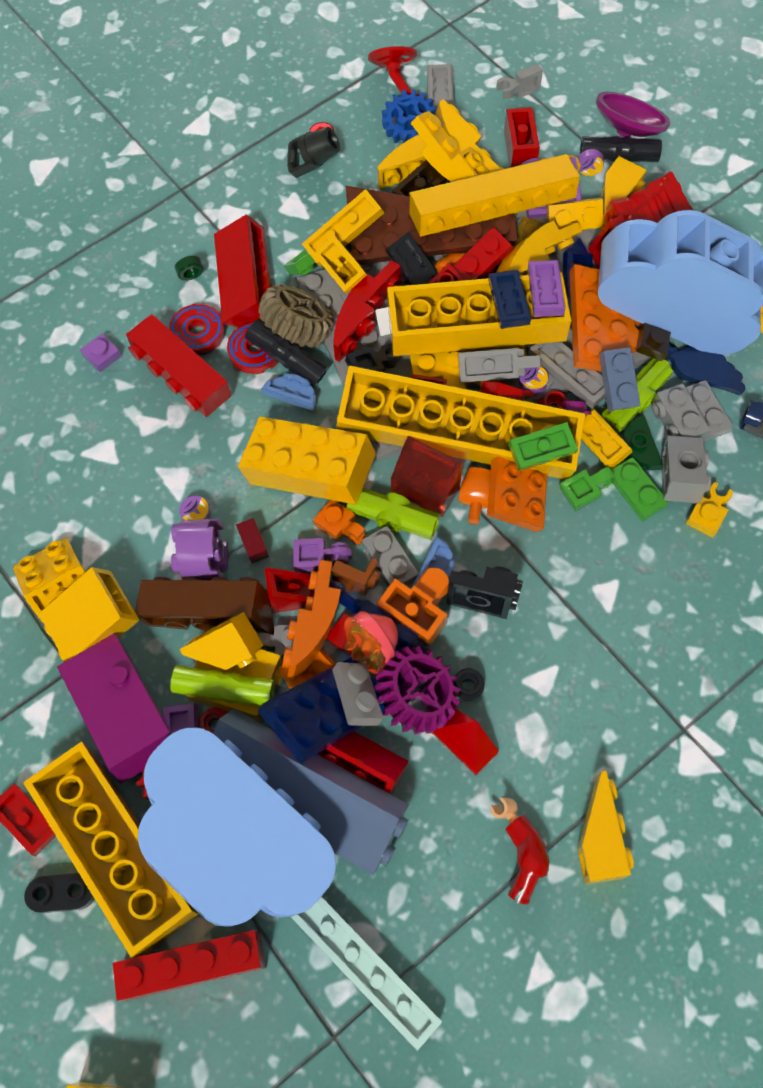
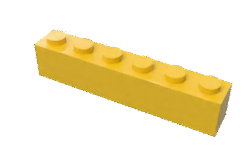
M564 154L410 192L409 214L420 237L576 198L580 175L568 155Z

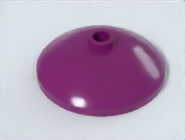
M601 92L597 96L596 105L607 123L616 128V132L623 137H631V135L637 137L658 135L667 131L670 126L669 118L662 111L640 99L616 92Z

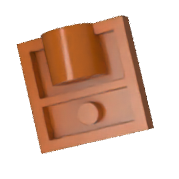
M501 457L491 460L487 516L534 532L543 530L547 474L531 468L518 472L515 462Z

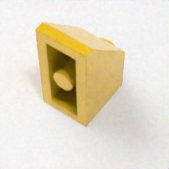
M242 612L192 638L179 650L184 656L227 670L235 665L243 668L257 659L255 653L263 646V643L245 613Z

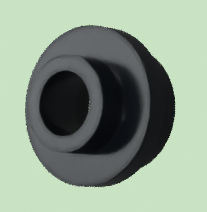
M465 668L455 674V677L458 678L453 686L461 689L459 695H457L459 698L471 701L481 696L485 682L483 676L478 671ZM471 681L474 684V688L466 690L462 683Z

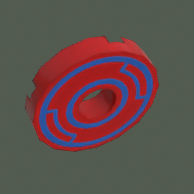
M192 304L183 307L174 314L169 323V330L196 354L212 352L221 344L225 335L224 323H222L220 313L213 307L204 304ZM201 326L204 328L203 331L198 334H193L190 332L194 327Z
M250 322L241 325L232 332L228 338L227 351L230 360L238 370L247 374H260L270 367L271 369L274 368L279 362L273 360L262 350L258 352L248 350L250 346L254 345L245 339V334L253 323Z

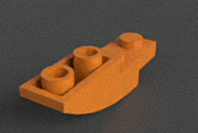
M320 560L317 572L311 571L308 589L314 590L313 597L307 596L305 610L299 609L297 620H290L287 639L293 640L292 648L285 647L282 667L288 668L286 681L293 682L308 668L322 649L329 635L341 589L329 587L332 562Z

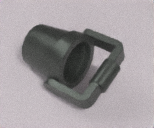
M326 127L314 132H307L290 141L287 153L288 171L295 178H298L321 166L323 162L340 151V143L335 132L330 127ZM297 149H299L300 155L305 162L299 166Z

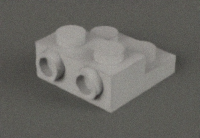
M706 380L685 387L682 383L657 392L652 403L653 413L657 419L662 421L666 436L703 438L704 442L730 433L734 427Z

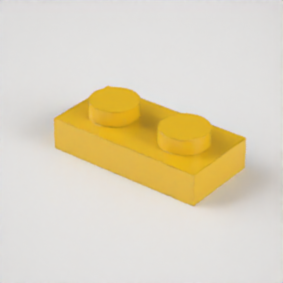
M601 198L546 205L547 223L554 220L559 230L578 222L581 230L603 227V199Z

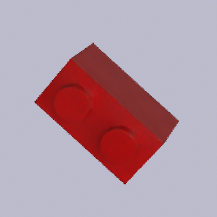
M532 107L506 109L504 137L510 168L522 165V162L538 158L540 146Z

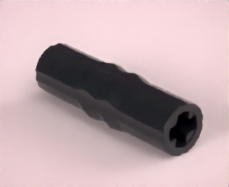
M582 136L580 154L588 149H596L603 154L604 160L615 162L618 156L630 162L658 163L662 152V140L632 137L620 138L617 136Z
M257 318L247 330L245 339L267 353L273 360L280 362L285 368L307 379L310 384L316 387L329 367L306 352L300 345L296 343L291 344L289 340L282 339L278 334H273L272 329L266 327L265 323Z

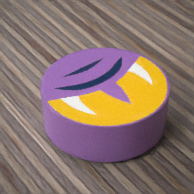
M588 149L578 156L581 165L579 172L582 175L594 176L603 170L604 157L600 151Z
M543 367L525 368V376H519V386L522 390H529L534 395H537L546 389L549 376Z
M200 496L186 498L179 508L183 521L209 519L211 516L208 502Z

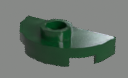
M644 415L635 418L627 426L623 436V440L633 451L627 457L628 459L633 457L639 465L646 467L647 470H661L663 463Z

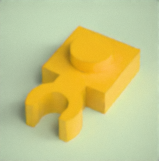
M717 482L711 485L709 492H707V498L703 497L701 503L696 504L686 522L690 527L712 538L716 535L729 509L723 506L729 502L733 495V490L731 489L728 490L725 496L717 495L715 491L718 486Z

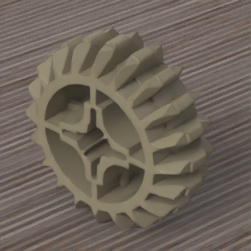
M273 285L263 294L259 304L258 312L260 319L265 322L264 325L271 328L273 334L280 335L282 339L289 340L291 344L294 342L298 343L301 347L306 345L313 348V346H320L321 343H324L332 331L331 328L334 322L332 312L326 309V304L321 303L320 299L313 297L311 293L304 292L302 288L297 289L293 285Z

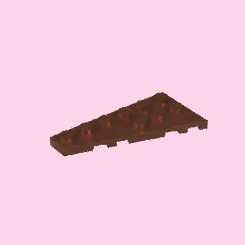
M346 186L347 204L365 189ZM366 189L382 208L384 214L350 242L351 255L360 265L391 261L385 249L407 232L411 234L426 257L468 252L493 226L512 246H516L517 232L515 215L508 214L420 237L409 214L410 196Z

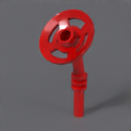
M392 46L370 52L368 54V61L375 65L386 67V71L389 72V76L402 94V91L405 90L407 95H411L413 89L409 88L399 71L402 65L408 64L417 58V50L404 46Z

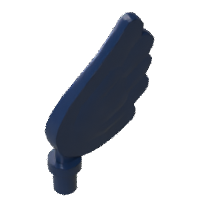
M669 344L668 355L665 360H670L672 370L679 378L695 384L706 380L710 387L719 388L736 395H742L745 391V385L741 382L743 375L735 370L733 364L726 361L724 355L700 351L691 346L678 351L675 346L672 347Z

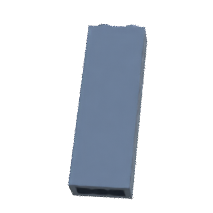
M232 709L218 720L213 734L223 743L226 740L231 741L242 752L240 759L249 767L252 764L258 766L268 776L266 783L272 789L277 791L280 788L294 800L295 803L292 807L301 816L304 813L312 816L320 824L321 828L318 831L328 840L335 854L374 875L380 864L388 865L396 847L391 845L394 836L397 838L401 837L409 819L404 817L409 806L408 803L236 709Z

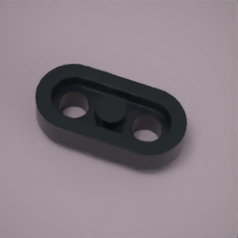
M79 873L37 877L28 884L24 894L27 907L38 913L83 910L89 907L95 900ZM79 884L81 892L77 897L73 898L71 890L75 885ZM41 888H45L46 896L43 900L39 901L37 893Z

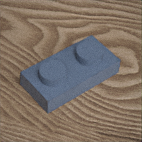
M631 347L599 353L608 412L641 406Z

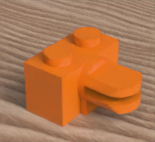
M429 568L411 589L395 578L376 603L378 611L382 615L391 618L395 624L430 648L448 623L447 613L437 606L448 592L449 578L443 570Z

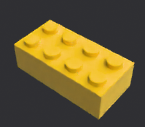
M259 416L237 467L251 485L356 505L376 452L367 434Z

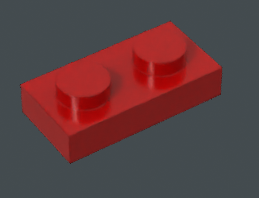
M13 784L0 796V822L32 856L36 857L56 835L38 806L18 785Z

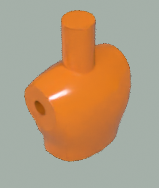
M469 468L461 483L458 501L470 506L467 520L470 524H479L482 508H488L491 470L485 468Z

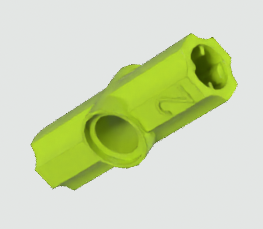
M653 358L636 376L641 406L608 412V408L604 410L601 417L615 432L620 433L638 413L642 414L649 407L657 391L672 376L673 370L669 362L665 359L659 361Z
M366 488L362 489L356 505L348 503L346 506L354 514L374 520L381 528L388 526L391 532L403 530L432 540L440 520V514L412 505L406 497L400 494L387 493V495H383Z

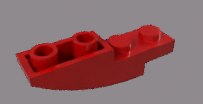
M493 226L453 267L448 263L429 283L487 279L489 274L496 273L494 268L514 248Z
M393 260L375 278L367 274L366 277L352 288L344 301L334 330L333 347L336 361L340 362L347 354L354 352L357 343L364 336L371 334L375 327L374 312L376 309L381 308L384 300L387 298V287L401 285V265Z

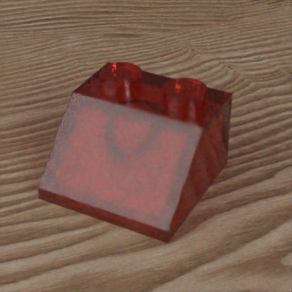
M408 436L391 476V492L400 494L421 508L436 512L441 517H444L460 490L463 462Z

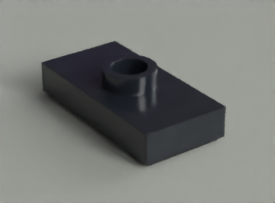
M409 232L385 249L391 260L401 265V274L409 285L428 284L438 274Z

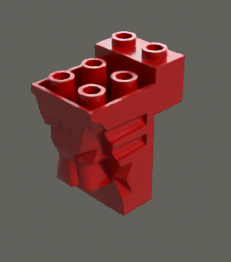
M672 171L646 185V189L636 191L628 198L611 200L606 207L607 212L603 217L605 226L588 248L597 269L600 270L602 242L618 225L637 219L658 223L671 213L693 210Z

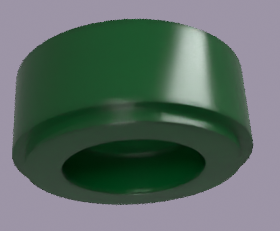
M197 256L184 257L175 264L176 273L181 280L195 279L204 270L202 262Z

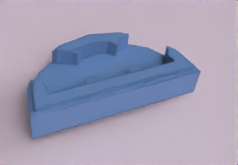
M285 373L284 376L277 377L272 381L269 379L261 388L263 395L313 412L315 411L316 397L314 389L310 386L309 381L300 375Z
M436 536L413 586L429 568L443 570L450 579L451 572L454 571L455 567L453 553L449 549L448 544L438 536Z

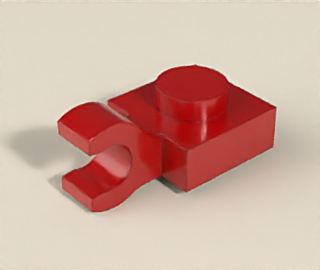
M483 381L480 391L523 401L525 396H534L532 391L489 381Z

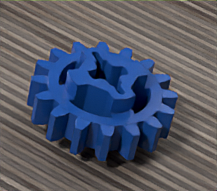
M403 90L401 97L394 94L392 95L393 102L386 101V109L382 110L383 129L386 130V136H393L394 143L399 142V140H403L404 143L418 135L411 122L418 115L423 114L421 113L422 111H430L435 115L436 107H433V100L431 98L426 100L424 92L416 96L415 90H412L411 95H407L406 91ZM393 118H396L397 125L393 123Z

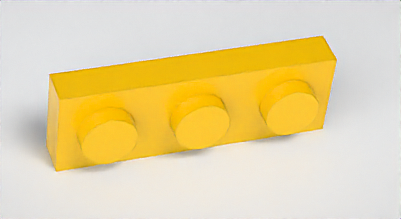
M365 189L305 240L302 245L319 267H322L323 265L313 253L329 238L335 235L345 247L381 217L384 211Z

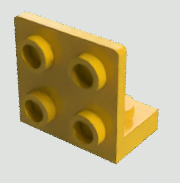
M67 537L51 542L42 551L33 556L24 557L18 564L13 566L24 598L42 623L43 621L39 613L86 572Z

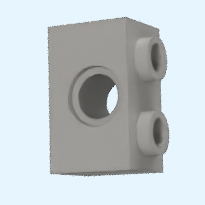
M667 435L661 452L664 501L701 503L704 493L709 492L711 487V474H707L706 471L709 463V452L704 450L703 438Z

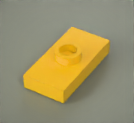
M595 409L592 410L591 415L585 416L581 440L605 467L609 466L610 469H613L633 452Z

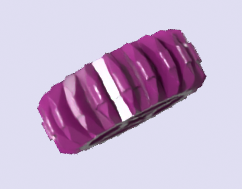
M420 646L414 647L412 650L409 647L402 648L399 652H395L393 660L389 659L387 663L385 661L381 663L380 671L374 678L378 682L374 686V690L381 695L377 698L378 703L385 707L382 715L387 716L390 714L392 716L391 726L401 723L402 732H408L412 729L414 735H420L422 732L430 734L438 728L441 729L447 724V720L453 718L455 714L454 709L460 703L456 696L459 695L461 689L453 686L458 677L450 676L449 674L452 665L444 667L441 663L443 656L433 658L432 649L426 650L423 653ZM423 686V689L419 692L417 691L413 695L410 694L414 689Z

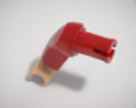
M500 798L504 804V809L499 805H491V812L494 817L506 818L510 822V825L505 830L517 848V862L520 868L508 895L515 900L523 888L518 903L528 905L539 878H544V876L548 875L549 855L543 838L524 814L520 817L516 815L518 810L517 803L510 798Z

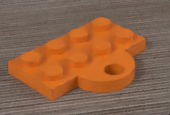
M574 264L570 270L574 367L602 372L599 353L631 347V352L635 353L639 334L635 324L640 326L643 324L602 304L598 297L599 269Z

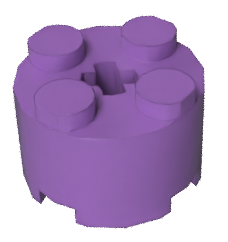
M221 519L188 520L172 525L171 535L176 549V554L171 556V566L174 573L179 572L181 578L194 577L199 580H211L212 577L225 578L221 571L228 570L229 556L228 542L222 541L219 530L224 529Z

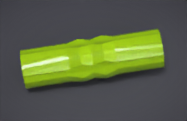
M176 665L172 673L170 688L172 693L203 697L213 701L221 700L227 703H241L270 708L274 695L275 681L273 679L241 675L235 672H223L217 669L208 670Z

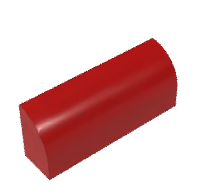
M245 214L214 233L222 323L233 327H240L243 324L254 322L257 318L260 319L258 310L261 298L267 289L271 288L264 227Z

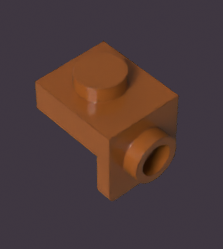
M375 558L371 559L365 572L336 560L331 569L332 580L339 589L345 592L355 591L363 596L367 595L370 588L375 589L382 574L379 571V561Z

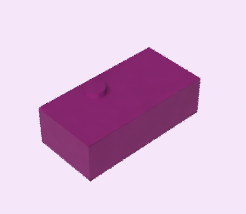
M114 633L60 664L57 668L108 770L121 783H124L142 772L150 755L172 734V731L128 651Z

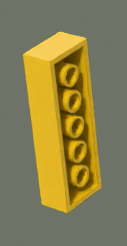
M560 272L565 305L564 316L534 317L529 276L522 275L520 279L530 312L531 322L530 325L500 329L488 278L387 287L388 316L393 356L566 341L571 325V316L562 272Z
M81 741L23 782L130 957L135 958L148 954L199 915L146 862L138 842L140 822L93 750Z

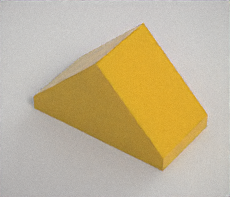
M335 235L313 253L346 294L367 276L361 265Z

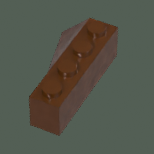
M155 577L154 580H141L135 613L139 620L147 626L188 630L189 624H192L194 628L206 632L244 612L255 631L274 635L268 591L254 578L242 577L240 581H229L222 577H212L211 580H199L194 577H184L182 580H171L166 577Z

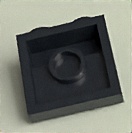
M500 566L486 567L484 578H480L475 573L467 570L452 571L448 584L446 604L507 619L509 609L516 610L523 581L517 580L518 574L512 573L511 570Z

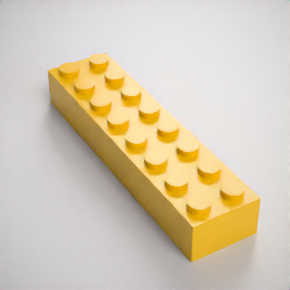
M349 366L336 429L367 434L369 440L491 465V460L497 457L515 462L508 445L511 439L568 422L578 448L576 454L531 468L545 473L549 477L567 480L574 474L577 468L585 414Z

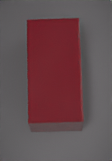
M254 518L236 524L251 564L268 558L267 549Z

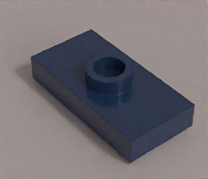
M511 270L489 274L488 282L500 329L530 325L531 316L519 271Z

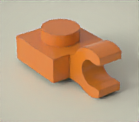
M329 500L313 519L314 526L336 541L344 535L360 546L362 539L367 537L363 534L365 528L354 522L356 520L355 514L336 501Z

